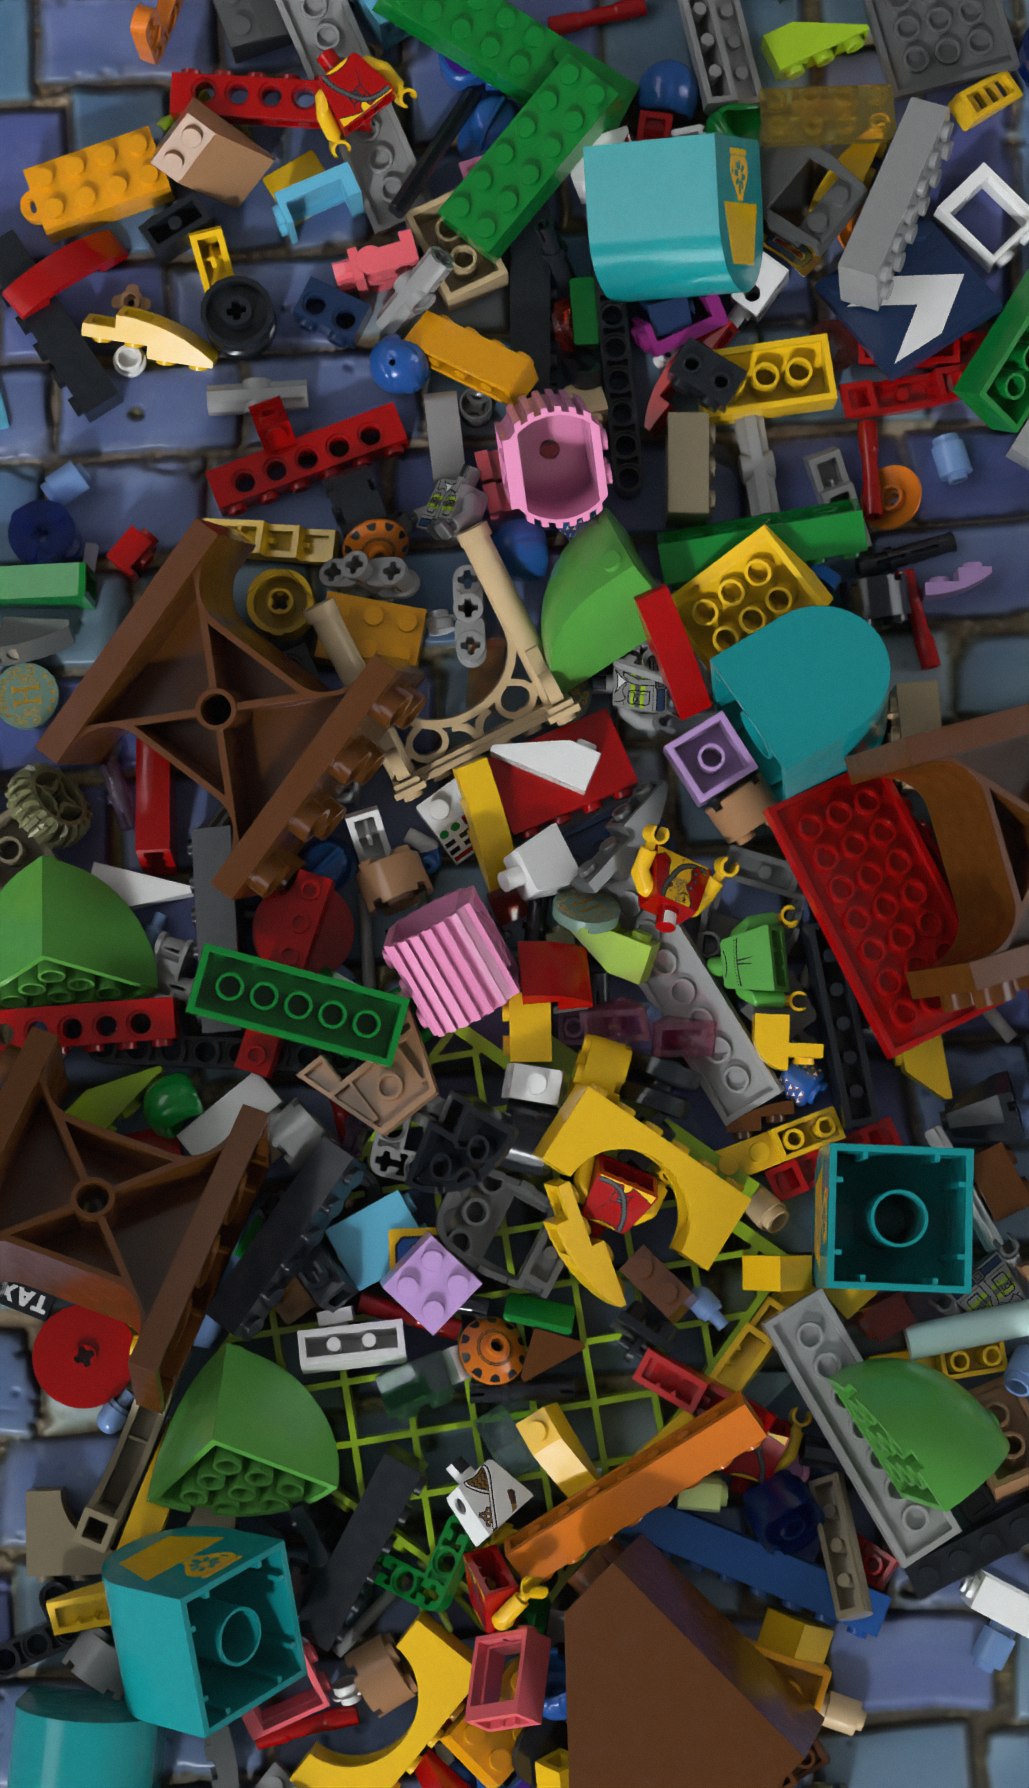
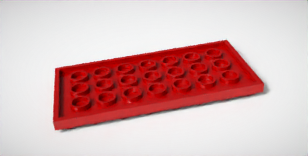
M846 772L770 806L763 811L887 1060L1003 1004L1000 1003L977 1009L974 1005L943 1013L939 996L912 999L905 973L932 965L940 960L952 947L957 936L959 922L955 902L891 778H876L852 785L849 774Z

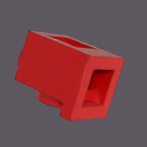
M280 395L248 407L265 454L297 443Z
M131 525L106 554V557L111 564L134 583H137L140 580L137 572L139 569L145 570L155 558L154 552L157 550L155 545L159 540L147 529L143 528L139 531Z

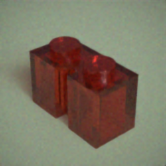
M884 1291L875 1296L857 1311L859 1316L854 1318L864 1337L867 1336L868 1339L872 1338L880 1343L917 1322L900 1291Z

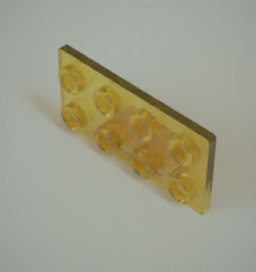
M891 84L761 88L759 90L764 147L891 143L897 131Z

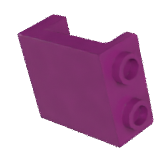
M719 295L691 297L696 316L691 317L692 324L677 332L658 338L655 337L650 323L636 316L630 318L629 321L632 328L629 329V333L636 348L640 347L644 352L658 357L684 345L689 337L696 339L728 324L729 320Z

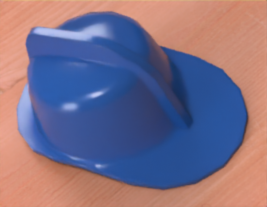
M489 96L480 100L461 129L457 140L458 151L462 160L466 161L484 155L519 113L518 105L505 96Z
M328 836L323 841L320 839L316 840L298 856L307 863L305 871L333 879L336 884L334 890L337 893L355 875L358 864L356 853L352 846L342 838Z

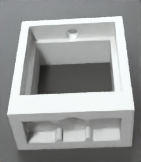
M985 162L937 207L932 218L988 274L996 266L1002 269L1015 255L1012 250L1021 243L1025 246L1029 243V205ZM981 189L1021 226L994 254L988 251L954 217Z
M982 1569L962 1578L959 1585V1590L962 1592L959 1597L971 1609L1029 1638L1028 1593Z

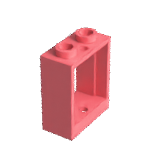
M519 1625L516 1630H499L489 1635L476 1637L465 1722L487 1732L542 1724L551 1638L538 1633V1629L530 1625ZM520 1653L515 1699L499 1702L505 1655Z
M302 1636L307 1675L313 1687L262 1711L259 1706H256L243 1714L241 1718L253 1741L330 1706L329 1691L333 1690L327 1672L325 1670L320 1672L315 1663L319 1660L312 1642L305 1643Z

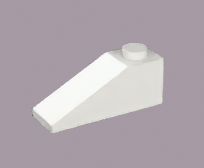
M578 739L577 743L571 740L495 744L492 745L490 750V756L582 795L586 793L600 760L601 753L595 751L596 745L583 739Z
M97 862L93 863L91 874L110 886L126 902L131 910L195 896L189 885Z

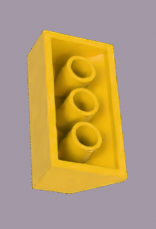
M823 333L713 350L748 372L746 380L725 414L718 410L716 413L705 409L699 404L700 399L697 398L699 412H709V423H715V426L734 424L735 420L749 415L763 416L764 419L834 409L838 396L828 335Z

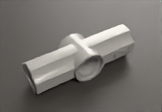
M431 246L413 269L404 272L396 279L393 284L395 293L376 315L377 321L375 323L382 332L398 334L400 336L417 314L425 312L436 301L434 292L454 268V259L449 252L444 251L439 246Z
M255 377L245 379L240 384L207 385L209 416L244 414V416L252 418L249 406L279 395L286 412L309 410L307 379L272 382L268 378Z
M757 415L744 416L735 420L734 428L740 454L738 455L741 483L746 488L750 516L780 511L774 481L776 480V466L773 452L768 447L764 418Z

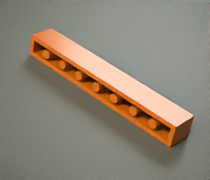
M738 1390L504 1539L506 1558L522 1579L525 1576L543 1577L540 1584L548 1581L555 1571L567 1564L572 1565L578 1562L585 1552L596 1545L602 1546L608 1543L615 1533L626 1526L632 1527L638 1524L645 1514L655 1508L666 1506L675 1495L683 1490L696 1487L711 1472L726 1468L741 1453L756 1449L760 1446L763 1439L768 1437L763 1422L743 1393Z

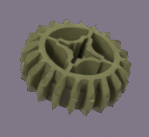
M37 761L34 764L22 767L7 784L8 790L5 796L8 802L6 806L13 811L10 817L19 822L18 828H23L28 833V838L33 836L39 845L45 843L49 849L57 847L62 850L65 847L78 843L91 827L90 821L93 815L89 811L92 807L91 804L85 801L87 794L80 791L78 788L79 784H75L70 779V774L64 775L60 767L53 769L48 762L42 765Z

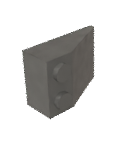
M213 0L235 64L293 44L275 0Z

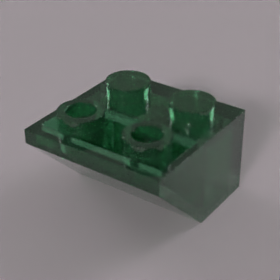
M442 1348L377 1374L375 1377L389 1420L397 1417L399 1422L419 1415V1407L429 1403L432 1409L452 1401V1394L457 1389L443 1356Z

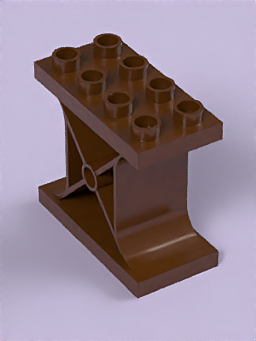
M195 518L40 738L35 748L56 764H102L117 741L127 733H133L215 796L227 809L233 825V844L229 857L210 881V884L231 900L258 895L265 899L274 890L283 896L294 886L299 869H306L307 863L297 856L304 844L314 835L321 841L325 840L343 819L347 808L339 803L337 799L346 786L354 780L361 786L365 785L383 764L387 752L377 746L385 732L394 724L401 730L406 729L423 709L427 696L417 690V688L427 675L406 659L374 654L358 678L351 684L335 691L326 686L250 628L241 619L236 610L233 597L235 576L256 545L235 529Z
M1029 704L904 737L844 758L852 785L876 778H891L910 785L924 799L957 909L958 932L950 950L936 963L905 973L912 999L939 996L943 1013L974 1005L976 1009L988 1007L1017 998V991L1029 988Z
M32 1026L22 1048L9 1044L0 1056V1086H3L0 1091V1283H21L131 1326L140 1335L128 1360L136 1405L163 1415L206 1316L204 1311L214 1298L271 1167L270 1113L243 1104L230 1134L215 1148L193 1156H182L167 1152L78 1119L62 1111L61 1107L70 1089L59 1036Z

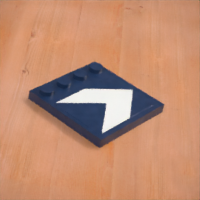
M926 214L924 217L919 216L916 238L913 244H907L904 251L906 252V258L903 268L900 272L895 271L892 278L894 286L891 296L888 300L883 299L879 311L840 299L838 269L815 283L816 293L891 382L1002 311L1000 299Z

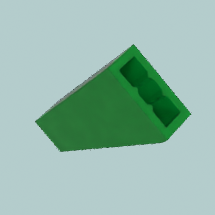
M86 562L0 566V608L96 610L97 576Z

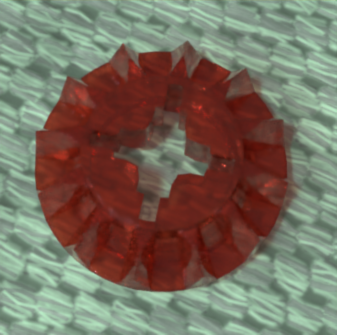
M560 299L559 302L555 303L554 313L551 316L554 324L552 328L555 331V340L559 341L561 350H566L567 353L576 352L580 347L574 343L571 299Z
M827 320L819 323L812 329L809 336L827 333L828 341H830L832 335H834L836 345L842 346L843 349L837 350L834 359H832L831 355L833 372L847 370L858 357L857 340L840 320Z

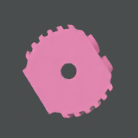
M544 389L545 394L540 395L538 390L532 391V397L528 399L525 395L518 397L519 403L516 406L512 402L507 405V414L502 421L494 422L503 489L511 509H520L524 512L528 522L535 524L534 519H537L542 527H549V522L554 523L556 528H563L564 522H568L570 527L577 525V519L582 518L583 522L588 521L592 511L598 514L603 510L602 502L608 496L607 484H613L610 463H607L606 456L603 457L602 451L608 450L606 430L603 429L602 423H599L598 417H593L579 395L572 393L573 398H570L565 390L559 389V394H554L552 389ZM551 439L558 443L559 451L555 457L545 458L540 454V445L545 440Z
M474 885L464 889H456L452 893L449 892L440 898L433 899L432 902L426 903L419 909L408 913L404 918H400L388 929L383 946L385 950L382 951L383 958L390 969L395 968L401 977L399 985L406 998H413L418 1007L416 1009L418 1020L424 1028L429 1027L434 1036L438 1035L441 1037L445 1033H453L461 1027L464 1028L470 1023L482 1019L483 1016L494 1012V1009L507 1003V1000L520 992V968Z

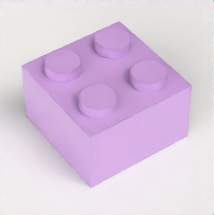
M723 710L668 743L663 749L665 757L698 809L754 775L759 768Z
M428 1230L379 1281L382 1288L433 1336L482 1285L479 1278Z

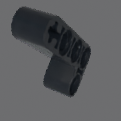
M58 1577L57 1580L48 1582L42 1587L39 1592V1603L47 1619L46 1621L0 1642V1654L1 1650L8 1649L14 1653L16 1658L14 1665H6L0 1657V1680L71 1647L82 1631H79L78 1635L66 1633L54 1636L46 1606L47 1600L51 1599L49 1595L51 1587H59L65 1594L76 1590L71 1580L66 1577ZM34 1634H41L46 1638L48 1643L46 1650H38L34 1647L32 1643V1636Z

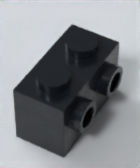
M193 191L187 196L176 200L164 211L148 218L138 229L143 241L162 267L192 248L188 233L212 228L215 225L212 217Z
M689 337L668 370L667 380L671 381L670 386L683 395H687L689 392L699 398V404L713 413H716L718 410L725 414L745 382L748 372Z

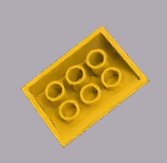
M766 524L671 595L691 647L710 673L711 658L777 618L799 608L828 606L834 599L816 574Z

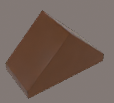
M534 1327L521 1371L522 1380L526 1382L585 1349L584 1343L577 1338Z

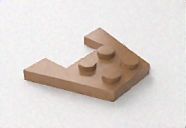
M402 990L398 994H396L397 996L406 998ZM410 1002L392 1067L365 1062L343 1079L329 1058L322 1054L296 1074L303 1081L383 1136H387L439 1094Z

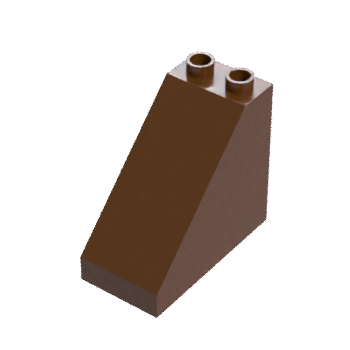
M643 1533L627 1549L613 1536L608 1543L596 1550L567 1580L581 1595L564 1613L569 1788H776L806 1758L825 1718Z

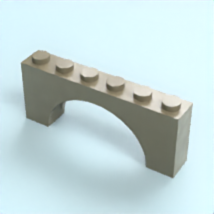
M194 1346L190 1350L163 1415L136 1405L134 1398L113 1455L97 1489L84 1508L72 1541L102 1553H106L118 1541L195 1349Z
M66 1486L31 1487L26 1491L27 1576H36L37 1582H51L57 1580L60 1575H71L72 1581L92 1580V1575L101 1574L104 1561L118 1547L113 1545L106 1553H102L72 1541L79 1521L69 1505ZM195 1508L191 1519L185 1527L218 1526L239 1530V1517L212 1516L211 1509Z

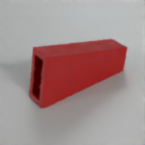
M136 738L135 851L145 875H179L175 766L140 738Z

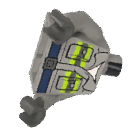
M463 464L456 481L449 479L438 481L427 505L413 510L412 515L409 517L405 510H398L392 513L388 519L400 524L406 533L412 531L414 524H416L417 528L431 534L434 540L459 543L456 535L480 523L489 499L488 494L475 488L482 471L473 466Z
M631 651L620 658L625 659L627 655H632ZM640 651V657H638V665H642V655L644 654V651ZM653 656L648 660L647 665L650 669L659 671L656 658ZM614 665L613 674L593 675L592 694H612V710L617 711L619 718L638 730L661 729L669 734L676 732L677 729L667 726L671 718L678 719L679 717L677 714L667 710V686L665 684L620 670Z
M1006 1232L1008 1240L1003 1245L997 1239L993 1240V1245L1001 1255L997 1251L989 1252L972 1266L971 1294L941 1293L942 1296L938 1302H934L929 1298L928 1303L947 1317L1026 1300L1024 1292L1027 1284L1015 1266L1022 1262L1018 1252V1241L1010 1232Z

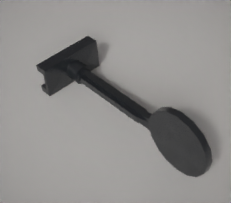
M542 1717V1724L523 1727L517 1736L512 1751V1765L516 1775L529 1784L530 1788H537L535 1761L558 1748L568 1751L567 1723L563 1720L553 1721Z

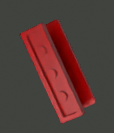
M607 708L527 741L571 740L577 743L578 739H583L596 745L595 751L601 753V756L585 795L494 757L487 758L514 839L520 836L523 841L531 839L541 832L540 828L546 825L556 823L559 827L572 821L571 815L583 810L585 814H589L604 807L602 802L614 797L616 801H620L633 795V788L638 785L639 781Z

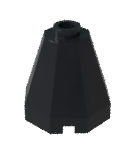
M1008 1070L991 1075L944 1104L945 1111L939 1112L944 1132L951 1131L952 1137L1009 1142L1025 1138L1019 1107H1017L1016 1096Z

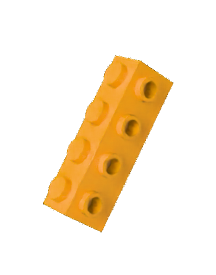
M426 310L403 339L418 345L424 351L429 368L505 405H509L512 402L516 406L519 403L518 397L522 395L526 397L539 380L534 368V361L529 355L522 351L516 353L506 348L497 339L489 340L469 326L464 328L457 325L444 314L436 315Z

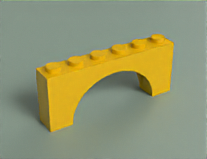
M593 1082L589 1086L577 1083L532 1155L558 1173L569 1177L587 1159L604 1151L630 1149L648 1157L666 1175L677 1202V1227L668 1248L693 1265L708 1271L752 1200L742 1193L745 1187L730 1177H726L725 1180L715 1174L718 1169L708 1161L700 1158L697 1162L688 1155L691 1150L679 1141L673 1139L670 1143L661 1137L664 1131L647 1120L644 1124L634 1118L636 1111L620 1101L617 1105L607 1099L609 1093Z
M422 1610L402 1634L396 1645L412 1666L418 1686L417 1712L409 1728L387 1747L367 1754L351 1755L338 1753L316 1741L295 1767L289 1780L298 1788H400L401 1783L398 1780L406 1771L410 1775L423 1759L419 1755L426 1745L432 1748L443 1735L444 1730L441 1727L449 1718L453 1722L466 1706L462 1701L469 1691L474 1651L455 1635L448 1633L445 1627Z

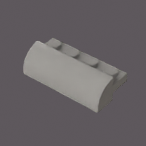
M677 0L704 113L710 116L719 107L733 103L759 104L761 107L765 100L740 0Z

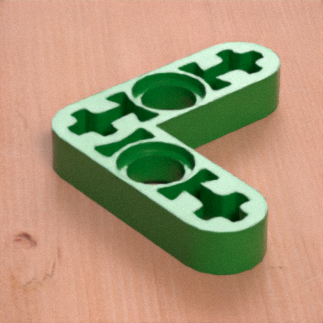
M453 1514L445 1524L426 1571L389 1553L387 1556L382 1553L377 1564L381 1562L383 1566L394 1571L392 1575L381 1573L380 1570L374 1583L424 1610L435 1613L444 1612L450 1606L465 1572L463 1554L474 1551L475 1545L467 1533L463 1535L458 1531L461 1523L456 1515ZM452 1542H454L457 1545H460L461 1548L458 1549L451 1547ZM452 1553L455 1557V1565L451 1571L445 1572L442 1565L443 1559L447 1554ZM411 1572L414 1576V1584L410 1590L405 1591L402 1587V1580L405 1574ZM425 1588L434 1590L439 1595L438 1600L434 1601L431 1596L422 1592Z

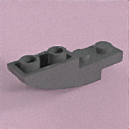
M3 616L0 628V666L15 665L41 659L74 645L76 638L70 620L58 617L45 619L27 616Z
M646 780L641 782L634 788V795L626 803L613 811V818L604 826L611 837L605 839L600 844L599 852L591 860L586 861L578 868V875L570 882L577 893H597L608 880H626L631 874L641 845L646 843L642 835L643 828L648 824H655L658 828L669 787L665 780Z

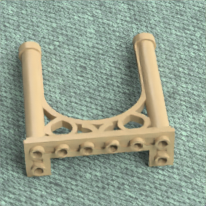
M486 520L463 530L456 537L464 549L503 628L507 643L505 666L498 682L489 694L468 710L444 718L426 719L416 717L410 724L412 728L406 736L405 744H403L394 725L385 732L377 746L387 752L383 765L393 785H391L396 801L404 799L405 802H409L423 794L422 789L427 787V780L432 778L434 782L448 777L452 774L451 768L481 757L480 754L491 749L492 745L511 744V738L523 733L524 737L530 736L541 730V723L548 721L550 725L555 722L558 726L566 724L576 718L575 712L581 710L578 702L572 696H569L568 693L564 695L561 693L553 674L548 668L542 641L490 537L492 531ZM331 597L313 605L302 613L307 623L313 625L343 686L346 687L358 678L366 664L338 611L339 608L334 598ZM516 652L531 680L530 682L524 678L511 677L515 667ZM507 686H523L529 693L527 703L513 711L502 707L501 696ZM537 696H539L541 704L535 706ZM494 703L498 713L505 718H509V720L484 732V721L492 713L488 708ZM475 717L474 726L466 722ZM451 727L452 732H466L472 738L447 750L449 738L443 728ZM422 728L434 730L441 736L439 748L425 755L419 754L413 749V740ZM411 759L421 762V764L414 766Z

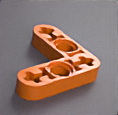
M158 0L156 8L141 3L136 6L131 19L130 32L139 58L142 61L154 65L160 63L184 0Z

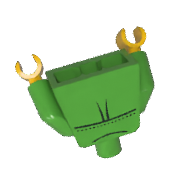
M787 905L778 914L771 911L747 916L731 931L730 937L721 940V956L708 959L707 969L714 977L723 976L724 986L727 989H735L739 998L755 1007L783 1009L784 1006H789L794 1011L805 1010L806 1007H795L792 1000L795 995H807L802 991H794L790 995H785L784 993L790 991L784 927L793 928L799 923V920L787 921L784 918V914L796 911V907Z

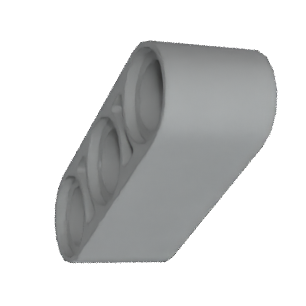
M457 390L423 394L434 489L441 479L456 481L463 464H465Z

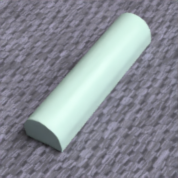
M1029 1299L902 1326L910 1360L1029 1336Z

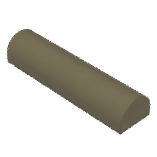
M836 1472L809 1481L808 1485L836 1619L851 1621L871 1616L874 1612L844 1474Z

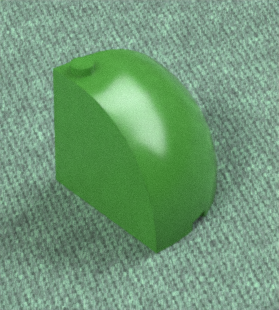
M606 507L586 522L568 542L554 565L544 593L541 612L542 645L547 666L563 695L647 640L634 597L658 585L626 529Z
M42 855L19 871L0 891V1010L109 1002L119 999L134 1000L158 989L155 958L143 927L126 902L110 886L95 875L74 865L58 861L55 857Z
M226 1343L197 1374L174 1413L156 1459L147 1502L189 1513L191 1512V1507L211 1509L212 1516L226 1517L269 1515L289 1511L292 1509L293 1503L303 1500L308 1504L313 1503L338 1488L339 1456L331 1427L313 1396L294 1376L260 1355L247 1351L241 1346Z
M874 1358L854 1363L827 1378L902 1498L947 1512L979 1488L1000 1467L1008 1455L1010 1443L1000 1429L999 1421L993 1412L989 1409L985 1410L955 1380L928 1365L902 1358Z

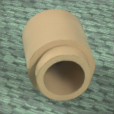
M760 1184L752 1195V1200L743 1214L762 1231H768L771 1234L777 1233L786 1225L789 1213L786 1211L785 1204Z
M829 1691L825 1693L819 1713L825 1718L822 1726L852 1736L855 1730H862L867 1711L862 1709V1701Z

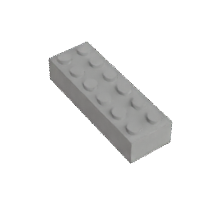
M911 97L838 263L840 299L842 301L879 311L883 299L888 300L894 286L892 278L895 271L900 272L903 268L906 258L905 248L908 243L913 244L916 238L919 216H925L930 203V197L928 196L931 188H937L942 175L940 167L943 160L948 161L953 151L954 142L950 141L954 123L950 122V107Z

